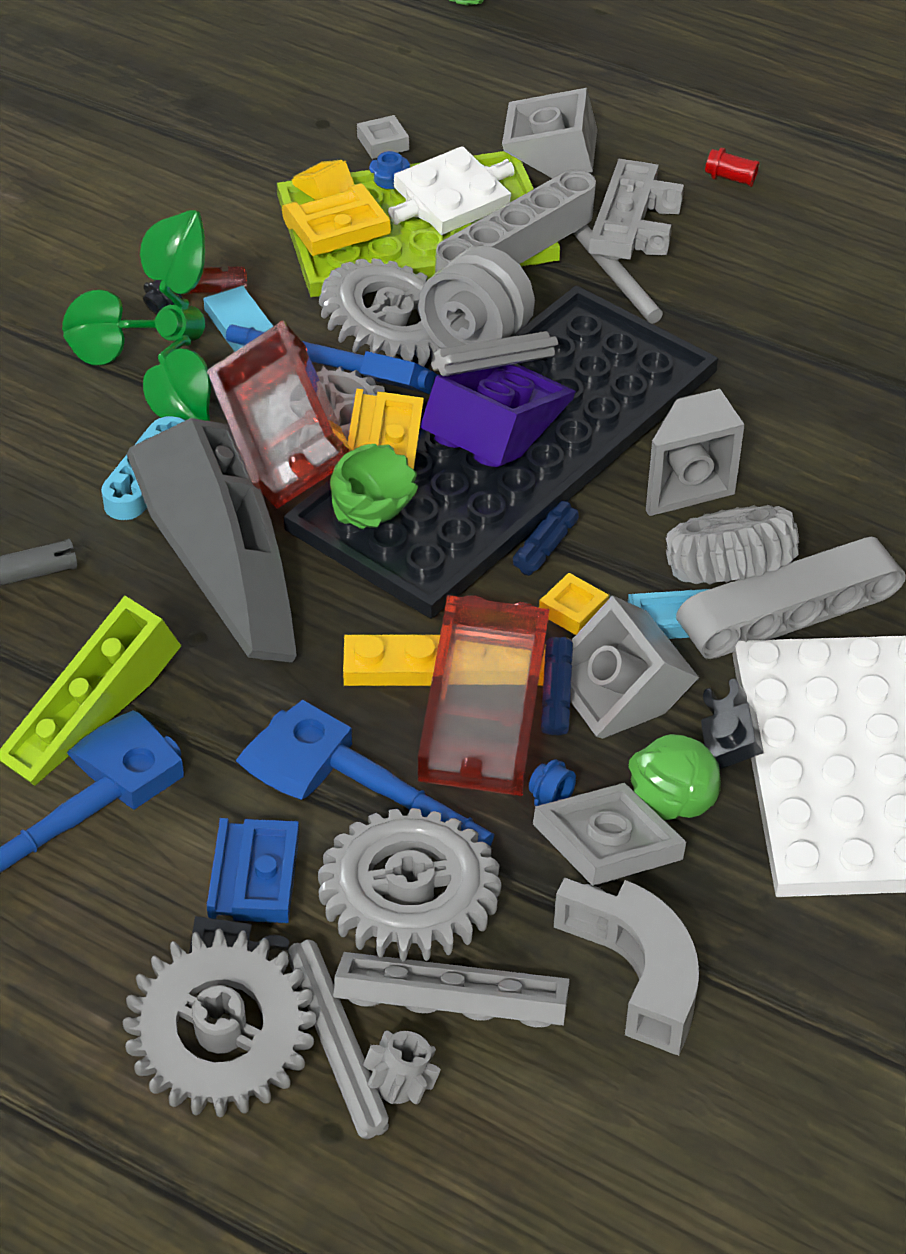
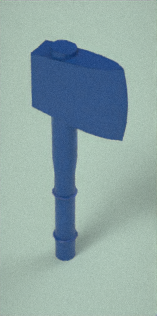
M233 324L229 325L226 331V340L228 342L244 345L247 349L252 347L285 355L290 359L298 358L334 368L342 366L343 370L351 372L358 370L360 374L365 377H371L376 382L421 393L431 394L435 378L438 376L435 372L415 362L368 351L365 352V355L300 341L297 337H283L255 330L254 327L246 328Z
M301 700L287 712L284 710L279 711L272 718L269 726L236 759V762L263 783L300 800L309 796L334 768L368 789L394 800L409 809V811L411 808L420 809L422 817H427L432 811L441 813L442 822H446L451 818L461 821V831L465 829L475 830L478 833V842H484L491 846L494 839L492 832L474 823L472 818L460 815L427 796L424 790L419 791L387 769L350 749L352 745V728L304 700Z
M134 710L112 719L85 736L67 754L96 782L58 806L38 823L27 830H21L18 836L0 847V873L31 852L36 853L37 848L59 834L75 827L117 798L135 810L183 778V764L180 758L181 750L176 742L169 736L163 738L149 721Z

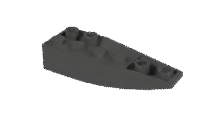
M190 418L130 447L127 457L151 518L248 658L293 663L297 656L290 603L277 541L260 486L233 425Z

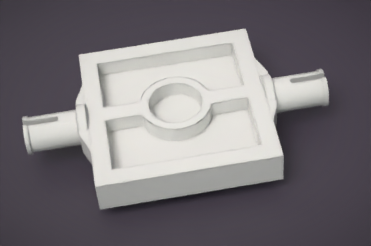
M461 146L395 173L394 188L406 199V202L390 207L388 210L389 217L392 222L394 221L395 225L412 217H419L429 222L443 235L483 218L510 203L511 193L499 181L513 176L514 167L508 159L490 167L484 166Z

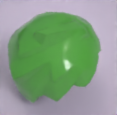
M366 444L346 453L335 465L330 480L332 504L338 521L344 524L350 523L364 529L365 527L378 528L381 523L394 518L410 502L418 488L414 484L417 472L408 466V458L404 455L396 454L394 448L389 444L378 446L376 444Z
M675 734L665 735L656 739L645 749L635 753L629 760V769L632 773L631 783L634 787V792L663 820L674 819L678 816L688 818L699 816L715 805L720 794L721 777L719 764L710 749L693 738Z

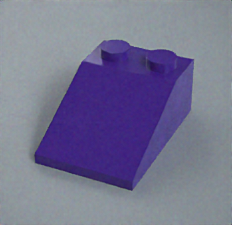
M519 364L444 377L438 375L435 378L420 428L434 434V439L442 445L453 448L461 447L473 453L474 459L491 467H499L520 458L573 400L576 391Z

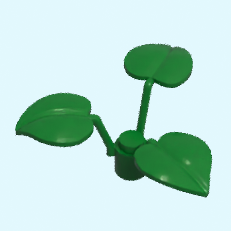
M189 210L160 220L151 226L145 233L140 248V258L144 272L151 279L161 280L160 291L175 305L163 307L155 320H121L123 307L120 298L110 291L91 290L81 294L70 304L64 315L62 330L64 339L78 358L91 365H107L113 362L123 350L125 338L122 328H156L164 339L175 342L159 353L158 360L160 365L151 367L144 375L143 391L149 407L160 418L173 416L185 421L190 418L210 421L211 379L208 367L198 353L189 349H180L182 346H189L191 341L200 338L205 329L203 313L198 308L189 306L187 299H181L176 294H186L193 290L200 281L204 269L205 234L199 211Z

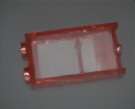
M283 320L207 370L253 485L257 489H261L262 494L277 509L332 474L335 465L346 453L353 450L346 440L309 358L306 345Z
M447 595L418 753L419 782L522 796L547 639L549 609L537 608L532 604L522 602L507 604L486 601L478 596L456 597Z

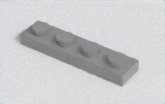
M344 952L335 974L333 997L349 999L350 1002L359 1006H375L383 1003L406 1006L407 1009L416 1013H432L440 1010L462 1013L464 1016L474 1020H489L498 1017L520 1020L523 1024L531 1027H547L551 1024L564 1025L570 979L408 959L402 962L400 958H379L375 955Z

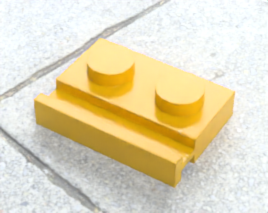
M356 388L346 453L366 444H376L377 446L389 444L394 448L396 454L404 455L408 458V466L414 470L424 398L378 391L377 396L363 394V389Z

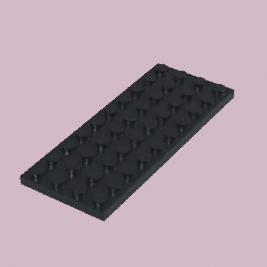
M576 285L527 323L525 328L516 335L520 336L547 331L550 337L555 336L558 340V345L554 346V356L517 364L576 391L573 400L520 458L499 467L487 466L475 460L473 453L461 447L453 448L442 445L434 439V434L419 428L414 470L417 472L414 484L418 488L410 502L394 518L381 523L378 528L365 527L364 529L350 523L344 524L338 521L332 504V491L329 480L284 515V529L432 619L534 531L542 520H546L547 514L560 501H568L670 412L677 399L688 397L717 371L718 357ZM427 403L422 407L420 425L425 413Z

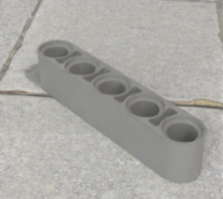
M581 170L563 172L441 241L436 248L435 273L446 267L458 254L472 246L493 247L507 253L520 264L584 227L593 217L595 178L590 173Z
M867 537L791 562L786 566H780L776 571L765 572L762 576H751L745 580L739 579L693 595L680 606L676 614V620L703 657L713 659L734 652L738 641L770 640L883 601L891 597L902 587L906 574L877 538Z

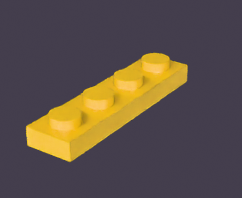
M344 635V686H543L545 635Z

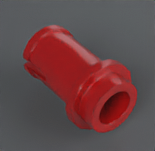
M721 147L719 151L715 149L710 151L705 173L712 174L711 177L715 180L719 176L752 187L758 174L760 162L726 153V148Z

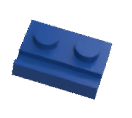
M220 818L207 901L208 918L217 919V915L233 916V921L289 923L299 843L298 821L244 819V824L229 823L228 818Z

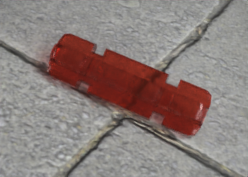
M243 266L228 267V271H222V267H204L200 281L188 294L221 293L223 288H229L230 290L240 286H244L247 289L246 268Z

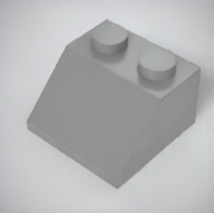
M587 88L509 102L502 141L504 152L552 179L569 170L593 172L597 126Z
M721 389L677 399L653 438L646 500V512L649 516L735 494L744 423Z
M613 595L572 639L573 658L571 664L570 701L596 737L602 739L665 714L699 678L646 610Z

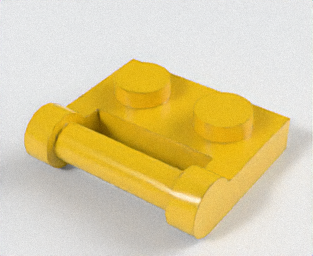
M362 183L349 186L348 190L343 193L300 205L297 202H291L282 206V215L287 228L293 229L312 256L329 253L339 248L391 234L389 217Z

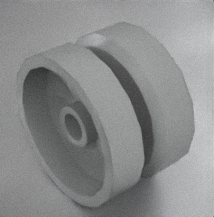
M472 246L458 254L446 267L436 272L426 281L419 293L418 310L423 327L432 341L440 348H447L516 336L525 328L533 316L535 297L531 282L520 264L507 253L490 246Z

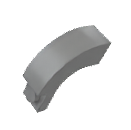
M564 878L556 893L554 928L606 946L618 952L633 966L638 975L639 982L628 1003L625 1036L679 1056L691 1028L699 981L697 953L688 930L674 911L662 900L625 880L618 895L614 896L604 892L597 886L581 884Z

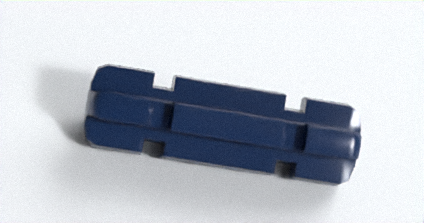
M560 501L547 514L546 520H542L525 541L524 547H521L513 556V565L519 568L524 575L529 576L534 571H537L546 561V556H550L568 533V528H572L579 518L578 510L572 508L570 502Z
M550 637L546 641L542 707L544 708H542L541 730L547 735L561 736L569 731L573 642L567 637Z

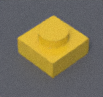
M568 573L539 600V614L577 635L609 600V595Z

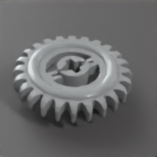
M372 258L371 263L366 259H357L355 264L353 262H346L341 265V268L332 270L330 276L324 280L319 298V305L322 306L321 317L325 319L332 313L328 322L329 331H332L337 325H343L338 338L340 343L347 336L354 335L356 337L352 348L353 353H356L360 346L368 344L372 353H378L380 350H383L386 356L394 358L396 354H400L403 360L410 362L415 355L418 358V364L424 367L429 355L431 354V362L435 361L434 352L441 349L430 338L423 327L422 320L415 325L406 326L412 310L417 309L419 312V293L426 283L427 276L421 272L414 274L413 268L407 265L400 268L397 262L389 260L388 264H384L381 259ZM377 291L372 306L366 308L362 297L367 293Z
M411 808L408 816H403L398 809L389 810V818L383 819L377 813L369 815L367 826L361 822L351 824L349 826L350 835L343 833L334 838V848L328 849L323 854L324 866L318 871V881L321 885L319 888V900L322 905H326L327 920L333 922L338 915H341L338 921V931L341 937H345L350 929L357 927L355 937L356 947L359 950L364 947L366 940L372 936L377 937L376 950L379 958L384 956L385 950L391 942H397L400 959L404 962L411 944L417 943L422 951L424 960L428 961L431 955V942L433 940H437L443 945L445 953L450 955L453 949V933L460 935L463 942L469 945L472 941L473 931L471 923L476 924L479 931H484L487 927V913L488 915H494L497 910V897L501 892V881L498 878L499 864L495 859L491 858V847L487 843L478 842V833L475 830L465 829L461 831V821L451 818L446 822H442L441 813L432 811L427 817H422L420 809ZM393 855L388 859L385 869L373 870L377 863L385 857ZM428 856L433 857V858L436 859L437 861H436V862H432L431 858H429ZM447 886L445 892L434 899V887Z
M220 928L217 929L213 946L207 948L200 935L194 932L192 935V952L189 954L183 951L175 941H172L170 944L172 964L169 965L154 955L151 958V964L157 978H147L143 974L136 976L137 986L146 997L129 995L126 998L128 1008L139 1015V1017L125 1018L123 1020V1028L127 1033L140 1037L128 1040L125 1048L127 1053L132 1056H145L142 1060L135 1063V1073L139 1076H148L156 1073L149 1083L150 1092L158 1094L169 1087L172 1088L169 1095L170 1106L177 1107L189 1097L191 1098V1109L194 1115H199L204 1110L206 1104L210 1102L214 1105L216 1115L223 1117L226 1113L228 1102L232 1101L235 1102L241 1113H247L249 1111V1097L255 1095L263 1103H270L271 1094L268 1087L270 1084L282 1089L290 1087V1078L284 1069L301 1070L305 1067L304 1058L297 1054L295 1050H307L314 1045L313 1036L309 1033H303L301 1030L308 1029L316 1023V1014L313 1011H300L312 1002L313 993L310 989L294 992L303 981L302 970L297 968L292 973L283 975L288 965V954L282 951L278 957L268 961L269 942L266 938H263L252 952L248 951L247 934L244 930L239 933L233 947H227L223 931ZM230 987L243 990L256 1001L263 1014L262 1030L246 1023L244 1002L240 994ZM223 1013H228L230 1020L220 1017H222ZM181 1017L194 1024L195 1036L199 1044L207 1051L217 1054L228 1053L240 1047L248 1052L232 1061L214 1063L197 1058L184 1047L178 1036V1019ZM209 1017L219 1020H217L215 1025L210 1024Z

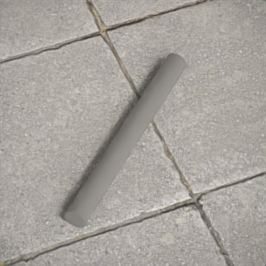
M585 225L573 232V235L589 251L592 230L588 225ZM590 253L649 323L653 324L661 319L663 315L661 309L618 260H610L601 255Z

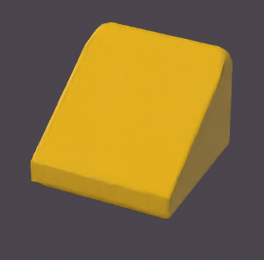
M342 160L320 162L291 179L295 187L315 200L346 192L349 186L355 185L346 161Z

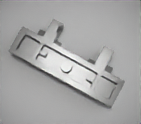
M618 159L590 236L588 253L598 254L610 260L631 259L634 248L636 250H643L646 255H667L672 225L646 221L644 217L647 208L650 210L655 208L659 214H679L683 202L684 185L657 181L658 164Z

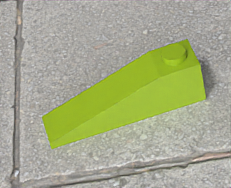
M124 596L0 748V762L35 786L69 757L67 752L98 727L109 722L148 688L181 647V644L163 619L127 596Z

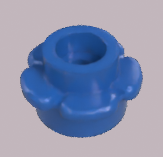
M393 151L381 153L377 160H373L369 165L370 172L374 173L375 184L385 189H395L394 174L410 168L409 161Z
M556 759L551 760L547 765L540 764L533 772L529 782V791L533 793L535 798L534 805L539 806L571 797L576 784V775L573 771L566 768L564 762Z

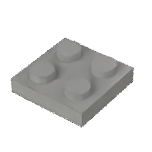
M625 783L535 806L533 825L592 886L683 860L686 841Z

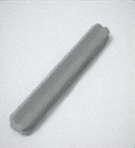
M545 331L441 348L434 352L435 361L431 362V366L434 371L439 370L440 374L444 377L551 358L555 355L554 346L558 345V340L555 336L550 337L549 333Z
M309 939L302 943H294L288 949V961L292 971L299 968L303 972V981L299 985L300 991L310 989L313 993L312 1002L307 1008L308 1011H313L316 1014L317 1020L314 1026L357 1133L364 1139H370L375 1135H382L389 1128L388 1114L377 1088H369L367 1086L371 1073L369 1069L363 1066L364 1056L340 998L333 997L334 984L318 945Z

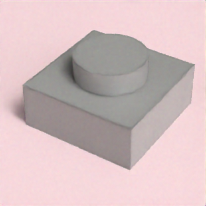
M395 115L357 123V137L372 159L378 158L381 153L387 151L399 153L409 150V136Z

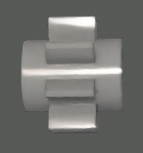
M385 1031L379 1045L370 1046L363 1063L365 1068L373 1071L367 1086L369 1088H377L380 1097L391 1104H401L409 1100L414 1104H419L425 1089H433L441 1070L436 1065L430 1064L436 1051L435 1047L430 1046L421 1035L412 1031H399L395 1034Z

